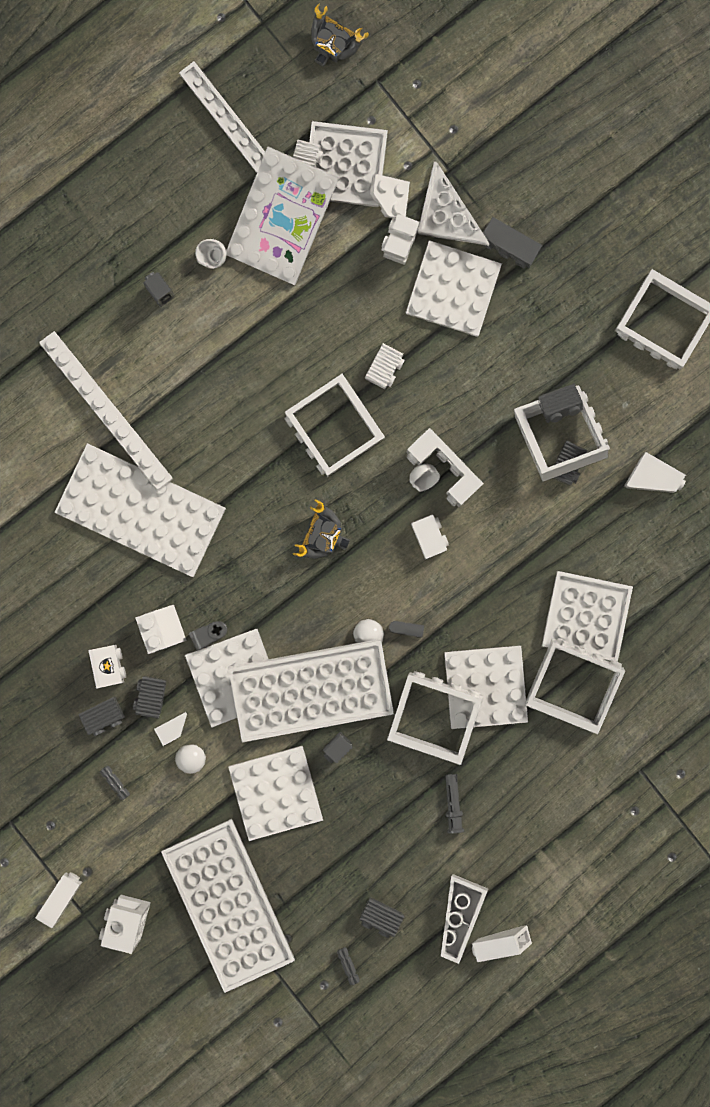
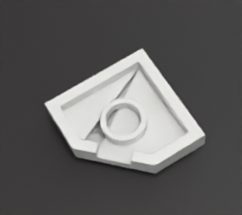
M374 174L372 175L370 195L382 208L381 212L383 215L396 219L397 214L406 217L410 182Z

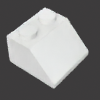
M174 605L136 617L148 654L187 641Z

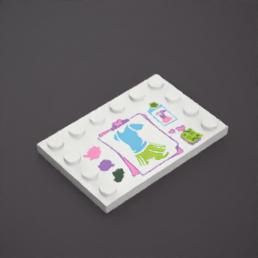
M267 147L226 250V255L296 285L339 177L271 147Z

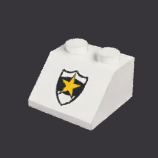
M117 645L89 650L96 689L124 682L126 672L125 668L121 667L120 659H122L121 649L117 648Z

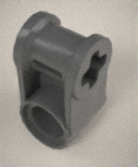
M217 621L190 632L189 635L196 650L198 651L224 637L227 633V626L225 623ZM215 625L217 627H222L220 635L218 633H214L213 630L216 629Z

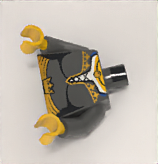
M319 3L315 7L316 15L311 27V41L314 43V49L319 52L315 62L324 67L328 59L338 62L355 55L362 44L361 40L366 39L369 33H365L362 37L360 31L363 28L357 29L354 33L327 16L323 18L322 16L328 11V8L326 6L324 12H320Z
M315 499L314 501L318 503V506L316 508L310 506V509L315 511L303 544H295L296 547H299V553H293L295 556H304L312 559L327 557L329 553H333L335 546L346 550L350 539L340 536L342 527H340L341 521L336 514L324 506L322 502Z

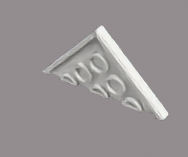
M434 162L418 234L489 246L485 235L437 162Z

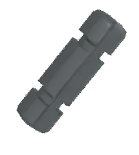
M105 766L100 771L101 775L104 778L106 777L107 783L114 792L118 793L117 796L121 800L130 795L128 790L123 788L124 785L115 773H112V769L109 766Z
M347 948L339 949L337 954L339 959H341V964L346 976H348L350 985L359 983L360 979L355 974L356 970L351 957L348 956Z

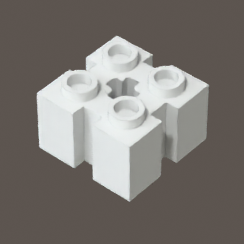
M397 214L396 219L392 218L388 228L390 235L389 237L385 236L382 243L383 257L405 265L418 232L419 222Z

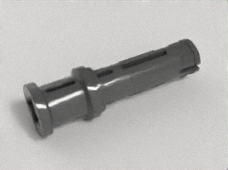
M457 774L445 775L448 801L446 817H448L449 823L447 833L464 832L461 819L463 812L459 806Z

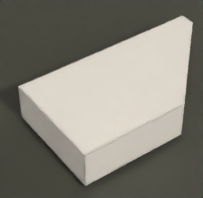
M186 712L154 729L163 746L181 737L187 717Z

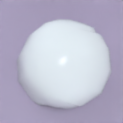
M214 239L201 241L197 245L195 252L198 263L210 269L222 266L227 254L224 245Z
M420 464L410 473V483L418 491L431 488L440 478V474L431 464Z
M366 619L361 620L355 626L353 635L357 643L381 639V642H383L384 631L378 622Z
M197 745L182 746L175 757L177 767L184 773L189 774L199 772L205 765L206 760L204 751Z

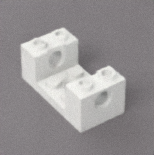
M429 428L407 449V459L413 465L416 463L420 465L432 453L437 451L436 456L443 463L447 461L451 465L450 470L457 477L459 475L462 477L446 493L448 495L446 499L453 506L457 505L460 507L484 483Z
M120 895L118 899H115L111 908H107L104 920L107 921V924L100 932L99 940H102L101 946L132 954L141 940L151 902Z

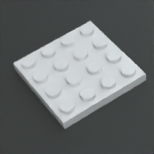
M312 121L309 143L320 145L323 152L321 163L317 162L316 168L339 177L330 202L379 207L378 202L374 201L370 195L372 175L383 174L388 130Z
M429 241L406 314L478 337L502 264Z
M557 571L542 646L549 647L552 639L557 641L560 638L567 641L571 647L575 648L577 645L586 649V653L591 655L597 653L604 656L606 660L618 662L633 587Z
M258 629L185 655L211 727L237 718L228 667L268 660Z
M521 646L444 652L447 685L454 683L462 686V690L469 692V689L479 692L480 696H483L474 727L528 722ZM448 694L451 729L467 728L475 703Z
M303 745L228 766L249 841L323 820Z

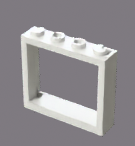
M651 269L616 327L615 332L618 333V336L622 337L621 339L625 341L629 339L634 342L633 345L640 350L646 349L651 352L650 355L657 360L663 359L670 368L681 369L710 323V303ZM650 283L655 284L706 314L681 359L625 327Z
M343 374L285 411V421L290 428L294 426L297 430L295 436L300 443L305 442L308 447L306 452L311 459L315 458L319 464L316 467L322 475L326 474L327 477L385 439V436ZM339 384L374 438L331 467H328L293 414Z
M579 385L576 388L583 401L581 413L598 449L573 459L547 467L527 421V418L542 413L538 400L514 409L515 419L542 481L608 458V450H610L608 441L602 438L601 434L603 431L599 422H595L594 410L592 406L588 407V397L584 391H581Z
M558 638L557 641L552 639L527 696L526 706L598 734L625 670L621 667L622 664L615 660L608 662L603 660L604 656L593 653L591 655L586 653V649L576 645L575 648L569 646L568 642ZM556 648L615 672L594 721L535 697Z
M410 672L387 740L461 765L483 696H480L479 692L469 689V692L462 690V686L454 683L450 685L444 684V680L432 677V679L426 678L425 674L421 672ZM412 682L475 703L459 753L397 732Z

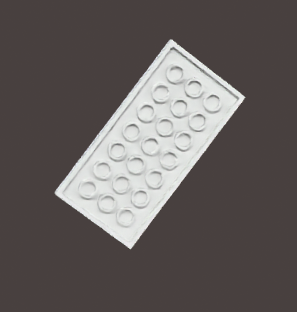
M87 443L55 513L194 577L226 508L171 482L157 491L139 467Z
M381 639L228 667L242 742L394 714Z
M232 819L161 851L224 993L295 961Z

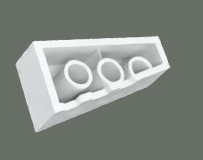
M452 874L441 957L459 964L488 888Z

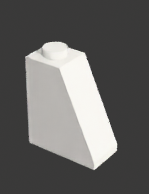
M645 452L640 457L624 487L628 489L674 493L677 490L680 491L686 482L683 480L685 474Z
M65 873L36 916V919L53 928L82 884L79 881L80 878L74 873Z
M524 925L478 938L472 943V952L477 962L521 954L532 944L528 927Z

